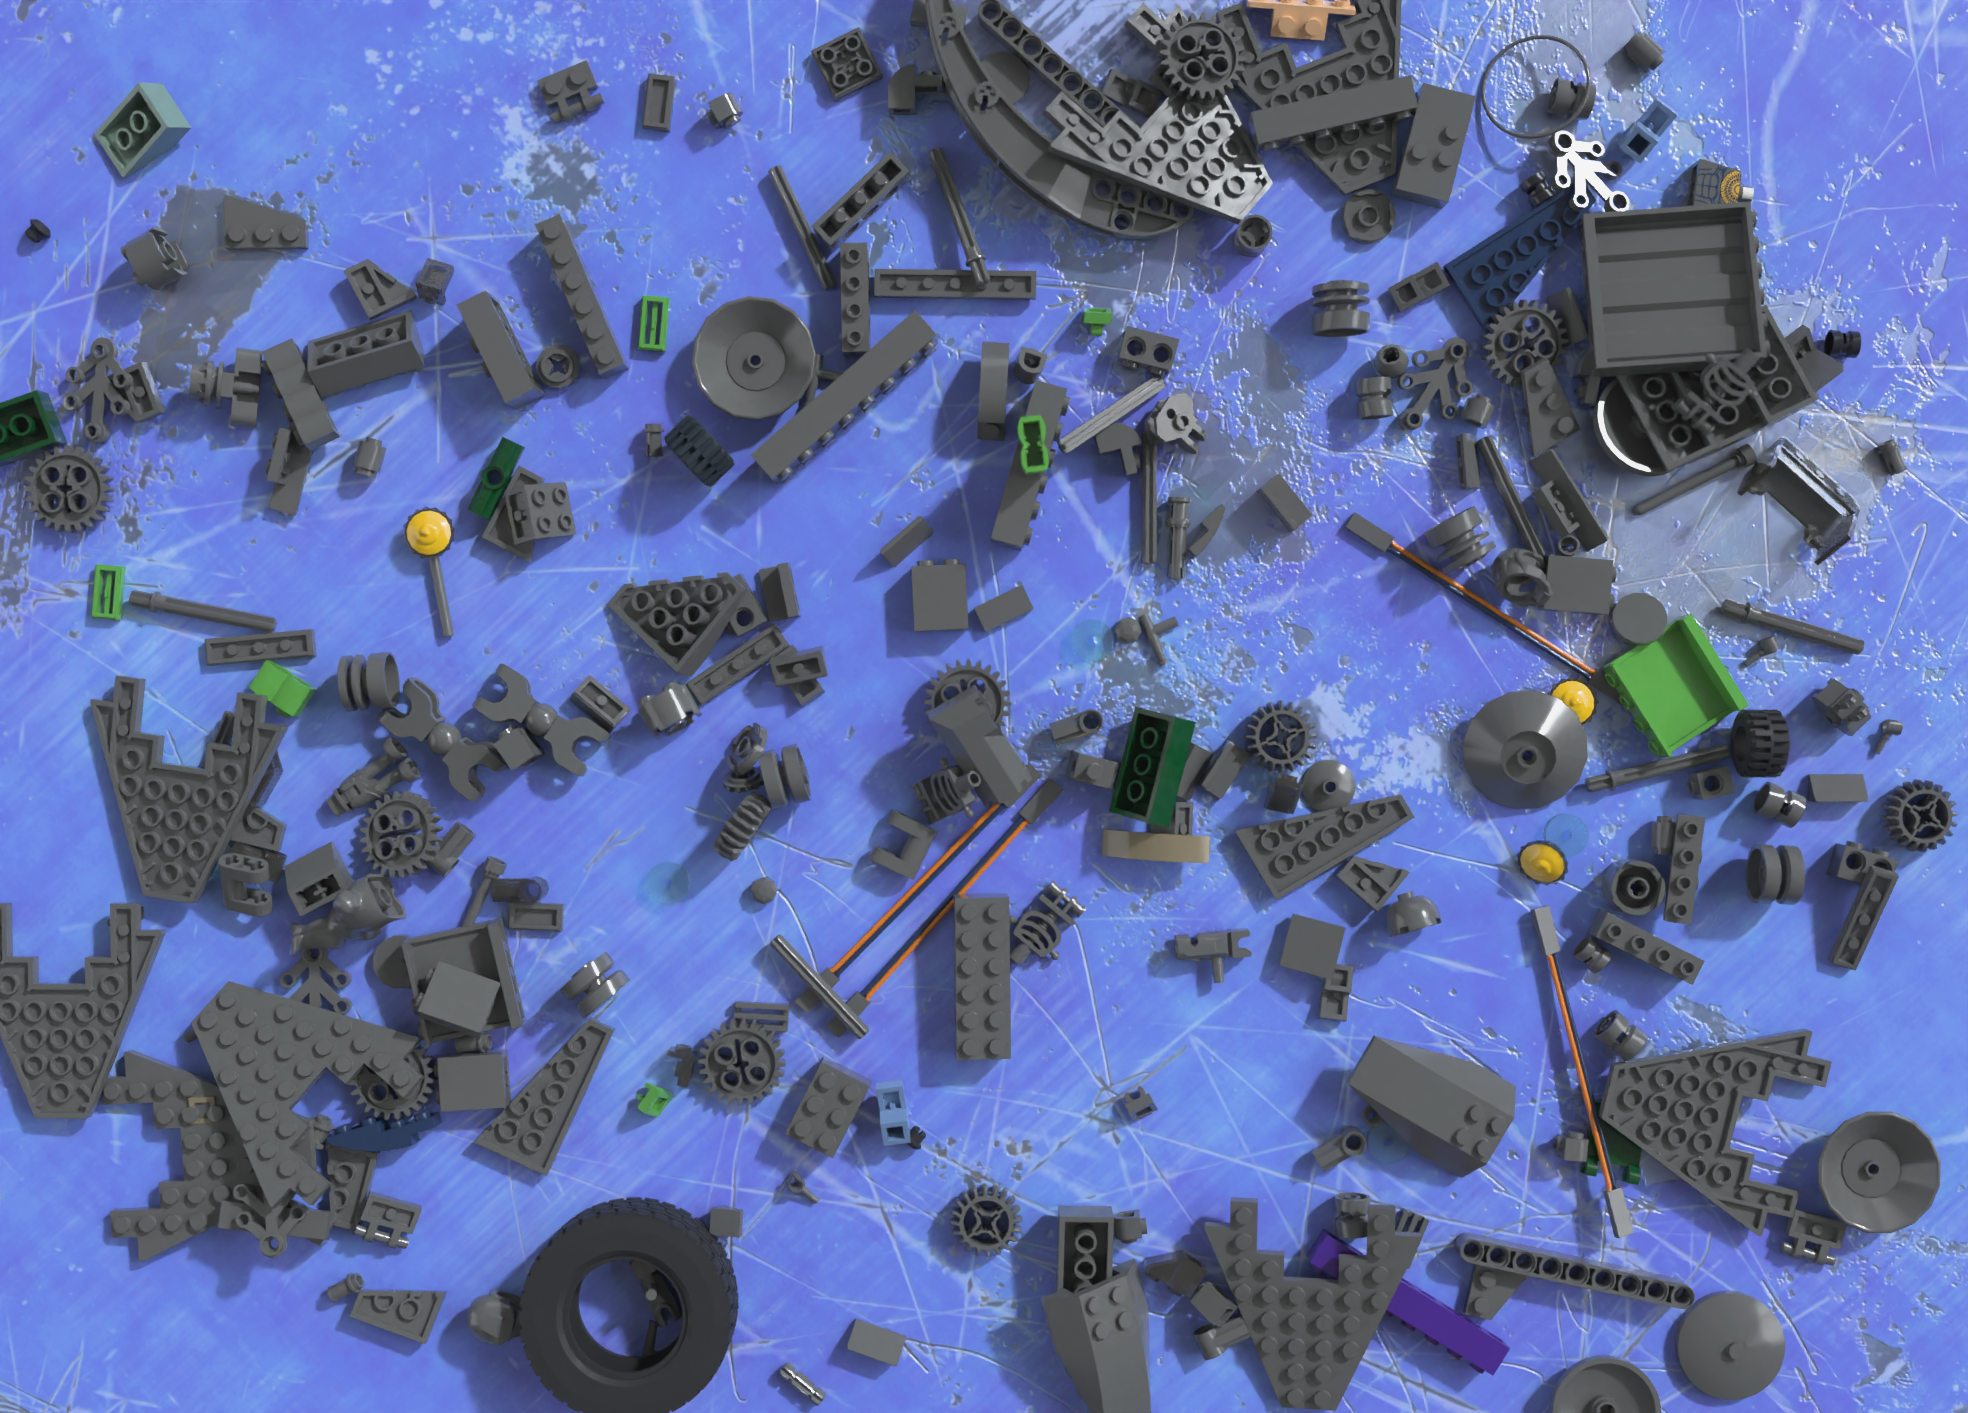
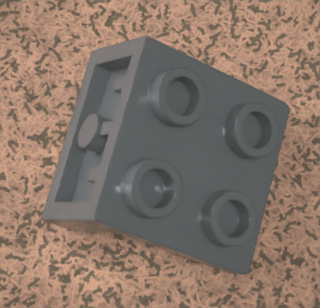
M565 482L523 485L504 492L515 545L525 544L538 539L576 534Z

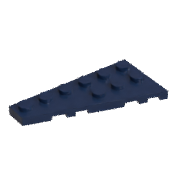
M1573 183L1443 266L1485 334L1490 332L1485 327V324H1494L1491 315L1498 314L1501 316L1500 307H1507L1509 309V302H1514L1571 230L1578 224L1582 215L1586 214L1595 203L1596 199L1587 185L1586 196L1589 202L1581 211H1574L1569 205L1570 198L1574 196ZM1576 199L1577 203L1582 205L1581 201Z

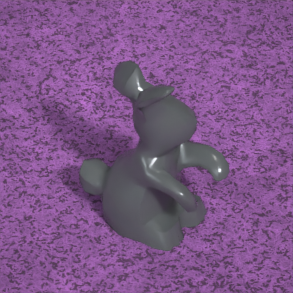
M366 874L354 881L347 890L337 894L333 902L334 908L330 911L328 917L319 918L306 925L292 922L290 926L292 936L289 950L290 956H295V953L302 949H338L345 944V938L370 940L381 933V928L386 924L405 919L407 917L405 909L400 900L394 896L395 889L388 876Z

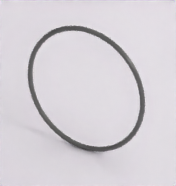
M1534 35L1519 39L1502 49L1491 61L1484 74L1481 86L1484 110L1497 128L1514 137L1535 139L1557 133L1576 119L1587 102L1591 87L1589 67L1581 52L1564 39L1550 35ZM1536 39L1560 42L1577 54L1585 68L1586 91L1578 110L1561 126L1541 134H1520L1500 125L1490 113L1485 97L1486 81L1493 65L1506 51L1520 43Z

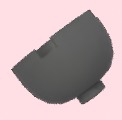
M1413 891L1397 895L1398 901L1389 906L1385 918L1390 937L1442 923L1436 904L1426 896H1414Z

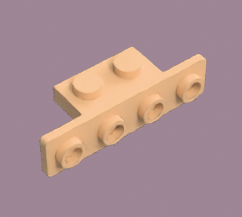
M1246 0L1247 7L1273 9L1271 37L1324 41L1328 13L1355 15L1356 8L1353 3H1350V0H1334V2L1323 0Z

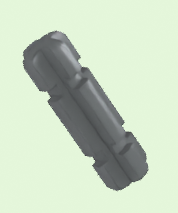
M785 1363L779 1371V1376L785 1381L789 1380V1384L804 1397L808 1396L810 1398L809 1401L815 1406L821 1404L826 1393L819 1387L815 1388V1384L800 1371L796 1372V1368L790 1363Z

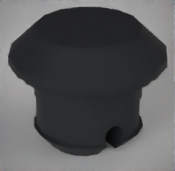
M30 219L31 226L25 231V235L31 241L40 243L44 237H51L50 229L38 219Z
M913 1126L910 1130L911 1143H907L914 1150L921 1149L920 1143L926 1138V1133L923 1130L918 1133L920 1131L918 1126Z

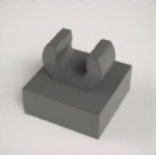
M1141 1086L1137 1087L1140 1092V1097L1137 1099H1132L1128 1092L1125 1093V1099L1128 1102L1125 1106L1134 1122L1158 1110L1150 1094H1146Z

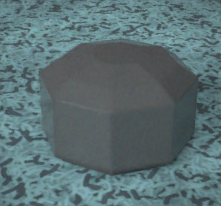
M1131 617L1119 620L1114 629L1117 639L1125 644L1137 641L1142 632L1139 622Z
M765 876L755 880L750 891L755 901L765 904L774 900L778 888L774 880Z

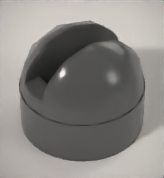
M1573 535L1560 538L1556 546L1557 552L1561 556L1572 557L1578 552L1580 542ZM1571 545H1573V547H1574L1573 549H1569V550H1565V551L1562 549V548H1565V547H1568V546H1571Z
M1367 1105L1362 1112L1364 1122L1370 1126L1379 1125L1383 1121L1380 1115L1368 1121L1366 1116L1375 1110L1370 1105Z

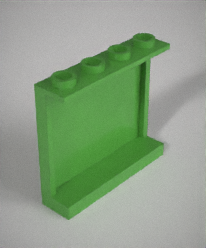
M1692 614L1680 616L1669 623L1662 636L1654 643L1645 646L1635 645L1603 666L1607 682L1616 688L1620 694L1619 700L1625 709L1630 710L1635 718L1633 720L1634 725L1641 733L1645 734L1649 741V749L1659 758L1673 756L1672 752L1701 732L1730 713L1741 711L1749 706Z

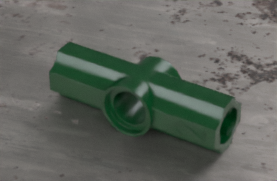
M502 436L489 465L482 471L481 482L469 504L468 510L488 520L491 519L504 490L507 489L511 481V475L525 447ZM499 471L502 475L501 482L493 485L491 483V476Z

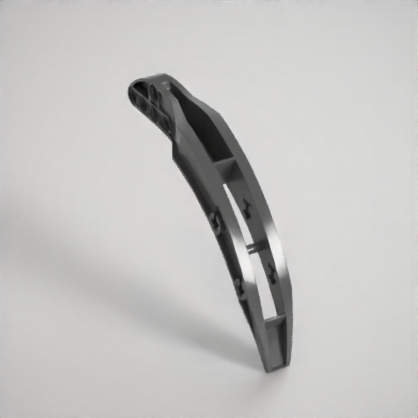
M925 0L928 32L935 62L957 115L982 153L1001 174L1027 197L1062 218L1104 235L1125 240H1147L1163 236L1181 227L1192 217L1194 207L1050 153L1047 149L1054 140L1029 122L1006 98L987 73L964 32L953 0ZM944 31L949 32L946 43L941 41ZM983 98L988 99L985 111L980 110ZM1098 184L1105 185L1108 188V195H1098L1095 186ZM1124 191L1132 193L1134 202L1131 204L1125 203L1122 200L1121 193ZM1148 199H1156L1160 204V209L1158 211L1151 210L1147 204ZM1174 206L1184 208L1186 212L1185 218L1175 216L1173 212ZM1115 218L1125 219L1127 229H1118L1114 224Z

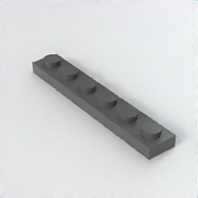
M875 269L874 297L1036 300V271L987 270L990 282L978 286L971 270Z

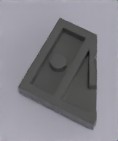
M369 259L343 270L370 321L417 298L413 290H409L398 282L396 278L389 273H385Z
M139 362L124 369L133 378V383L128 389L118 388L114 385V374L107 376L121 397L130 403V412L128 414L136 422L143 423L166 413L147 362ZM124 376L121 378V383H122V384H123L124 381H125Z
M1351 856L1335 877L1374 912H1378L1410 872L1405 869L1387 866V864Z
M1474 1264L1463 1312L1466 1315L1492 1320L1527 1278V1275Z

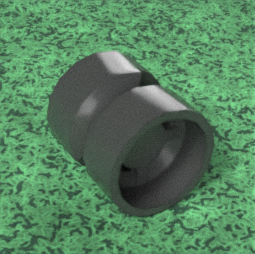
M1557 77L1551 89L1548 113L1564 116L1568 112L1572 117L1582 103L1586 91V83L1579 82L1577 85H1574L1572 80ZM1591 84L1587 102L1576 117L1577 119L1587 120L1589 118L1596 96L1595 84Z
M1256 214L1245 217L1238 225L1233 237L1234 247L1237 252L1247 257L1261 254L1270 242L1273 233L1269 221L1265 217Z
M1370 377L1355 381L1356 396L1361 398V401L1357 403L1358 419H1380L1393 416V402L1388 399V395L1392 393L1390 377Z
M1766 782L1756 795L1753 812L1767 819L1774 817L1776 823L1792 828L1802 817L1806 806V798L1790 790L1785 792L1783 787Z
M1614 1010L1607 1014L1598 1024L1594 1037L1605 1046H1612V1052L1622 1060L1628 1061L1642 1049L1646 1042L1647 1034L1634 1024L1629 1026V1020L1620 1012Z
M1355 1192L1335 1195V1212L1339 1214L1335 1219L1337 1236L1344 1238L1367 1237L1366 1215L1368 1204H1370L1369 1195Z

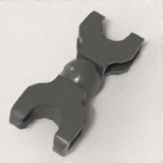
M500 663L496 669V674L507 683L508 692L506 697L501 702L496 703L478 697L472 704L473 707L497 723L517 720L524 724L532 735L544 737V739L551 743L553 757L559 765L583 777L587 772V767L576 757V744L586 737H591L601 743H605L610 738L609 732L588 718L579 717L566 720L558 716L557 711L551 705L540 703L533 698L530 683L525 676Z
M409 677L403 685V692L411 700L412 709L410 714L406 715L396 708H385L378 716L379 721L395 736H413L420 742L427 740V745L433 753L445 756L442 761L449 768V779L453 788L468 800L479 801L485 793V787L476 775L478 764H483L491 770L499 772L508 767L507 763L494 746V743L487 741L477 743L468 737L461 739V733L456 726L444 723L446 718L439 710L437 693L422 680Z

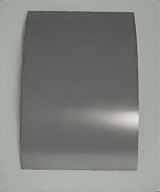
M1767 305L1762 306V314L1767 316V329L1764 331L1765 340H1769L1770 355L1765 359L1761 367H1751L1745 374L1755 383L1751 390L1756 391L1758 396L1756 399H1750L1747 395L1744 401L1737 406H1727L1719 401H1715L1711 408L1725 420L1720 424L1709 415L1706 420L1709 423H1713L1715 428L1707 436H1704L1698 427L1694 429L1691 426L1693 421L1691 418L1685 421L1681 418L1682 414L1679 411L1672 409L1674 403L1681 397L1685 399L1689 406L1694 402L1684 393L1687 388L1700 399L1708 395L1700 379L1703 370L1616 376L1667 472L1729 447L1819 400ZM1719 369L1718 374L1720 379H1722V377H1724V374ZM1712 376L1709 379L1711 389L1717 384ZM1732 383V386H1730L1734 389L1740 388V386L1735 383ZM1727 391L1721 395L1722 398H1732L1735 396ZM1700 407L1695 414L1698 415L1703 408Z

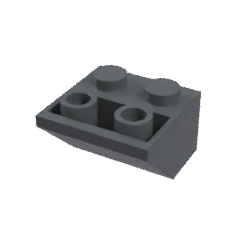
M333 841L284 866L287 891L300 917L333 902L337 894L347 890L354 882Z

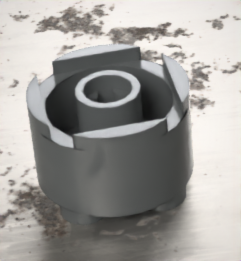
M154 226L121 247L122 255L130 262L134 269L132 274L136 282L141 286L146 284L154 290H160L185 276L187 272L184 270L188 268L186 259L175 241L169 243L165 238L168 233L158 226Z
M676 681L663 687V692L655 697L649 695L638 702L640 705L638 711L654 740L661 739L659 735L666 732L670 736L694 722V715L698 717L702 715L686 685H678Z
M1622 859L1613 862L1605 872L1602 881L1605 900L1614 908L1631 915H1645L1661 904L1665 896V882L1658 870L1653 865L1636 859ZM1631 884H1637L1636 889H1630Z

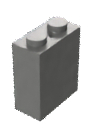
M1557 555L1543 556L1545 564L1543 573L1546 575V580L1550 584L1553 594L1545 605H1538V610L1595 615L1609 614V610H1612L1614 605V594H1611V586L1615 582L1617 574L1616 567H1613L1614 560Z
M960 559L944 560V565H933V560L917 561V566H911L914 631L969 629L966 564H960Z
M438 961L436 969L431 967L425 983L429 985L426 993L420 992L416 1001L415 1008L418 1009V1018L480 1039L500 991L501 983Z
M508 1049L491 1050L485 1053L480 1051L463 1052L460 1054L444 1053L437 1058L434 1064L435 1077H439L436 1102L440 1104L441 1112L506 1108L511 1103Z

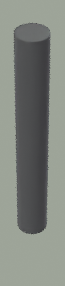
M439 556L430 557L428 560L443 637L454 636Z

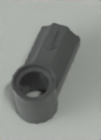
M1087 709L1081 713L1050 723L1049 725L1057 746L1098 732L1103 725L1101 713L1095 709ZM1092 713L1099 718V724L1096 728L1089 729L1084 725L1083 720L1087 714Z
M459 821L456 822L443 838V841L435 844L440 851H432L431 855L435 859L434 862L425 861L426 864L443 878L446 877L460 860L458 858L476 835L466 825Z
M1347 1126L1337 1136L1312 1149V1153L1325 1172L1351 1156L1362 1154L1366 1148V1140L1359 1128ZM1358 1136L1359 1141L1356 1145L1349 1146L1346 1144L1347 1138Z
M1241 1314L1228 1319L1222 1327L1206 1324L1193 1332V1336L1205 1360L1214 1359L1223 1354L1226 1348L1251 1337Z

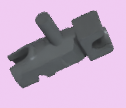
M1248 928L1228 929L1227 931L1196 933L1195 941L1192 944L1189 935H1174L1176 959L1200 962L1201 959H1209V962H1212L1214 983H1223L1222 958H1243L1252 955V952L1247 948H1239L1238 941L1241 938L1250 936V930Z
M632 1260L629 1262L636 1279L642 1278L640 1286L659 1326H667L668 1318L663 1308L669 1309L675 1321L679 1320L683 1316V1312L662 1272L640 1261Z

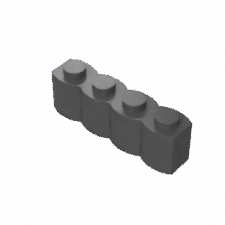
M291 338L262 351L265 360L261 361L267 375H273L276 383L272 384L273 390L279 399H284L286 406L282 409L288 421H294L297 429L293 433L300 446L305 445L311 451L339 438L340 435L327 406L307 372V363L297 343Z

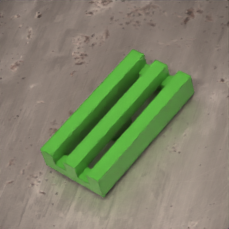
M642 295L638 350L666 352L670 309L669 297ZM653 302L650 344H645L648 303ZM659 303H663L659 345H656Z
M95 564L91 618L122 619L126 567ZM104 570H106L104 613H101Z

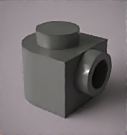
M732 92L723 94L708 102L710 111L707 112V115L714 128L717 126L722 128L725 125L729 128L741 121L740 116L743 114V111Z
M1022 346L1017 355L1013 370L1016 379L1024 384L1035 383L1045 366L1047 354Z
M1478 394L1475 398L1470 397L1466 399L1459 420L1481 429L1487 428L1495 408L1491 404L1492 400Z
M1568 1130L1567 1135L1557 1134L1554 1137L1553 1149L1556 1152V1156L1563 1160L1585 1162L1587 1161L1589 1139L1583 1137V1132Z
M1139 1210L1123 1211L1114 1214L1116 1239L1121 1240L1122 1243L1129 1244L1142 1238L1143 1234H1147L1146 1218H1140Z

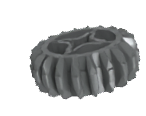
M1282 700L1277 701L1276 709H1274L1271 702H1267V712L1262 707H1258L1257 711L1261 716L1258 718L1255 715H1250L1249 717L1252 721L1256 722L1255 725H1245L1246 729L1252 730V735H1244L1245 740H1252V744L1246 745L1245 748L1246 750H1256L1251 754L1250 758L1255 760L1260 756L1261 759L1258 762L1260 767L1269 762L1267 770L1270 772L1274 770L1276 764L1279 773H1284L1285 764L1289 771H1294V761L1302 767L1304 762L1300 757L1303 755L1307 759L1311 758V754L1305 751L1306 748H1316L1315 744L1309 743V738L1316 739L1317 734H1309L1308 731L1315 728L1316 725L1315 723L1307 725L1305 723L1310 719L1311 715L1307 713L1300 717L1299 715L1303 711L1301 706H1298L1293 712V702H1288L1286 708L1283 709ZM1277 714L1290 716L1299 726L1286 729L1282 722L1279 721ZM1270 718L1271 732L1266 737L1259 739L1262 725ZM1278 729H1281L1283 733H1291L1283 738V745L1280 744V741L1271 740L1278 735ZM1301 734L1300 745L1291 755L1290 742L1294 737ZM1276 745L1282 753L1283 759L1270 757L1264 752L1262 747Z
M1914 779L1912 783L1908 781L1903 782L1902 788H1893L1896 796H1886L1890 804L1881 806L1884 810H1888L1887 815H1882L1881 818L1888 821V824L1883 828L1886 831H1892L1889 838L1897 840L1896 844L1899 847L1906 846V849L1909 851L1917 849L1919 852H1925L1927 848L1930 850L1937 849V843L1941 845L1946 844L1944 835L1948 837L1953 836L1949 828L1950 826L1956 827L1958 825L1952 821V817L1959 815L1957 811L1951 810L1957 803L1951 800L1947 801L1951 793L1948 791L1942 792L1943 786L1940 784L1933 786L1932 781L1925 780L1922 782L1919 779ZM1916 795H1925L1923 799L1918 800V802L1915 805L1907 803L1911 798H1913ZM1902 814H1904V816H1905L1904 824H1903ZM1924 827L1932 828L1927 834L1921 837H1914L1917 831L1921 832Z
M751 792L745 797L714 842L713 849L720 856L734 861L741 855L771 812L772 806L767 801V798L756 792Z
M986 1183L982 1184V1191H978L977 1186L973 1185V1194L971 1195L968 1191L964 1190L962 1195L965 1201L957 1198L955 1204L959 1208L951 1209V1214L956 1217L950 1219V1225L957 1226L952 1230V1234L954 1236L961 1235L957 1239L959 1245L967 1242L965 1251L969 1252L975 1247L976 1256L980 1255L981 1250H985L986 1257H990L992 1249L995 1250L997 1255H1000L1001 1245L1004 1249L1009 1250L1010 1244L1008 1240L1012 1242L1017 1241V1236L1013 1232L1019 1233L1022 1230L1021 1226L1016 1224L1022 1222V1215L1016 1214L1021 1210L1020 1205H1012L1015 1202L1014 1195L1005 1199L1007 1189L1004 1188L1000 1193H997L998 1185L993 1184L992 1191L987 1190ZM980 1201H993L999 1205L995 1204L987 1208ZM971 1207L976 1220L967 1229L964 1223V1216ZM1006 1211L1009 1221L1002 1233L996 1221L1001 1217V1213ZM982 1216H990L991 1224L986 1225V1222L982 1224ZM981 1233H988L992 1236V1239H980L974 1235L978 1236Z

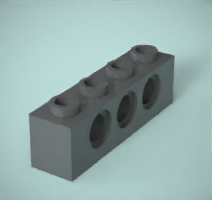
M890 151L812 225L814 233L833 252L840 246V243H843L911 178L910 171Z
M867 242L840 243L842 353L844 357L863 356L871 349L869 247Z
M1600 909L1587 932L1691 985L1694 984L1705 962Z

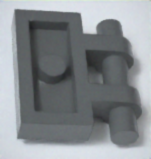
M587 60L537 80L547 106L551 108L559 105L560 110L551 113L555 124L563 120L566 122L573 120V116L585 111L588 113L595 111V107L605 103L601 93L590 96L589 92L599 87ZM581 95L582 101L568 106V100Z
M369 1191L360 1215V1220L367 1221L369 1224L367 1227L357 1224L353 1235L363 1237V1241L372 1242L374 1240L385 1243L386 1247L395 1249V1247L406 1249L409 1238L400 1236L401 1232L413 1234L422 1211V1206ZM378 1225L392 1228V1231L390 1233L377 1230Z
M1795 1208L1793 1218H1788L1785 1234L1794 1237V1240L1791 1243L1782 1241L1779 1250L1795 1259L1802 1257L1812 1260L1817 1265L1823 1266L1827 1264L1834 1266L1836 1256L1828 1254L1830 1247L1841 1249L1847 1225L1840 1220ZM1806 1241L1817 1243V1247L1814 1250L1806 1248Z

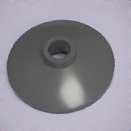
M1321 760L1311 765L1305 772L1301 785L1302 794L1306 802L1317 811L1335 809L1346 806L1351 802L1355 793V780L1348 767L1341 762ZM1328 782H1333L1335 786L1331 792L1325 789V785Z

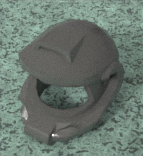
M1509 548L1501 551L1493 561L1490 573L1495 581L1497 592L1504 599L1523 607L1543 606L1553 594L1550 584L1546 580V575L1543 573L1545 564L1541 555L1521 548ZM1533 580L1538 583L1532 591L1519 592V587L1528 584Z
M493 1289L489 1291V1294L474 1299L468 1309L467 1325L475 1339L485 1344L497 1346L510 1341L512 1338L520 1337V1327H522V1325H519L521 1298L502 1290Z

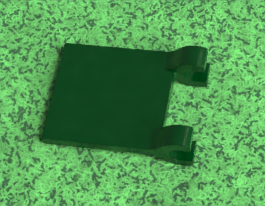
M1595 1102L1599 1114L1601 1103ZM1599 1117L1611 1164L1625 1166L1622 1181L1638 1185L1642 1149ZM1590 1125L1587 1161L1581 1163L1580 1173L1596 1177L1598 1170L1597 1161L1600 1160Z

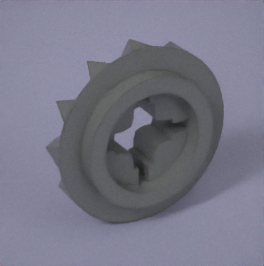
M552 345L541 352L537 359L536 369L539 378L546 385L552 388H565L574 383L577 375L580 373V361L570 348L563 345ZM551 359L559 363L565 361L563 368L566 374L559 371L553 373L555 367Z
M752 767L746 773L739 775L730 771L722 778L723 788L728 789V792L737 791L739 794L741 792L749 793L750 790H757L759 786L764 785L761 769Z

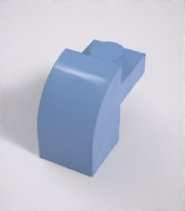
M1656 97L1641 117L1628 130L1621 140L1619 148L1641 164L1659 142L1660 136L1678 116V113Z
M903 1080L876 1083L880 1110V1127L884 1146L911 1143L908 1105Z

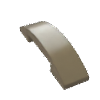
M1103 829L1102 856L1151 861L1209 863L1211 836Z

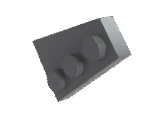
M224 194L225 248L227 250L309 249V228L306 220Z
M1542 358L1520 371L1523 399L1528 416V421H1526L1527 431L1530 432L1531 445H1529L1530 455L1532 456L1538 455L1581 429L1546 358Z
M518 466L506 491L523 485L544 484V478ZM503 495L482 538L532 563L535 541L519 545L514 544L505 496Z
M325 1140L329 1162L327 1164V1172L331 1183V1191L329 1192L330 1211H332L331 1218L336 1221L334 1226L354 1231L357 1224H362L360 1215L371 1189L380 1151L351 1150L329 1144Z
M362 1289L359 1291L349 1317L426 1344L447 1291Z

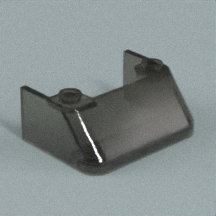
M1780 437L1744 475L1737 493L1742 496L1748 491L1753 495L1762 496L1767 492L1805 526L1804 541L1812 549L1816 548L1818 550L1814 563L1820 565L1852 539L1860 513L1858 502L1790 439Z

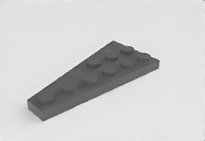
M1396 794L1335 809L1332 808L1237 829L1234 832L1274 899L1277 900L1415 817L1402 795Z
M590 1018L474 1143L547 1176L615 1028Z

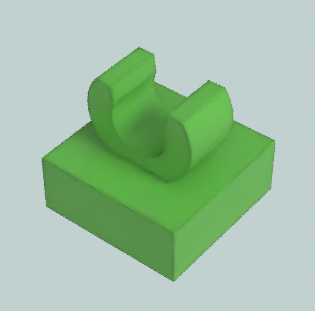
M1084 307L1083 319L1084 323H1091V336H1102L1103 324H1111V309Z
M645 1083V1087L649 1091L646 1096L637 1094L636 1098L640 1102L637 1108L643 1114L659 1117L674 1095L668 1089Z

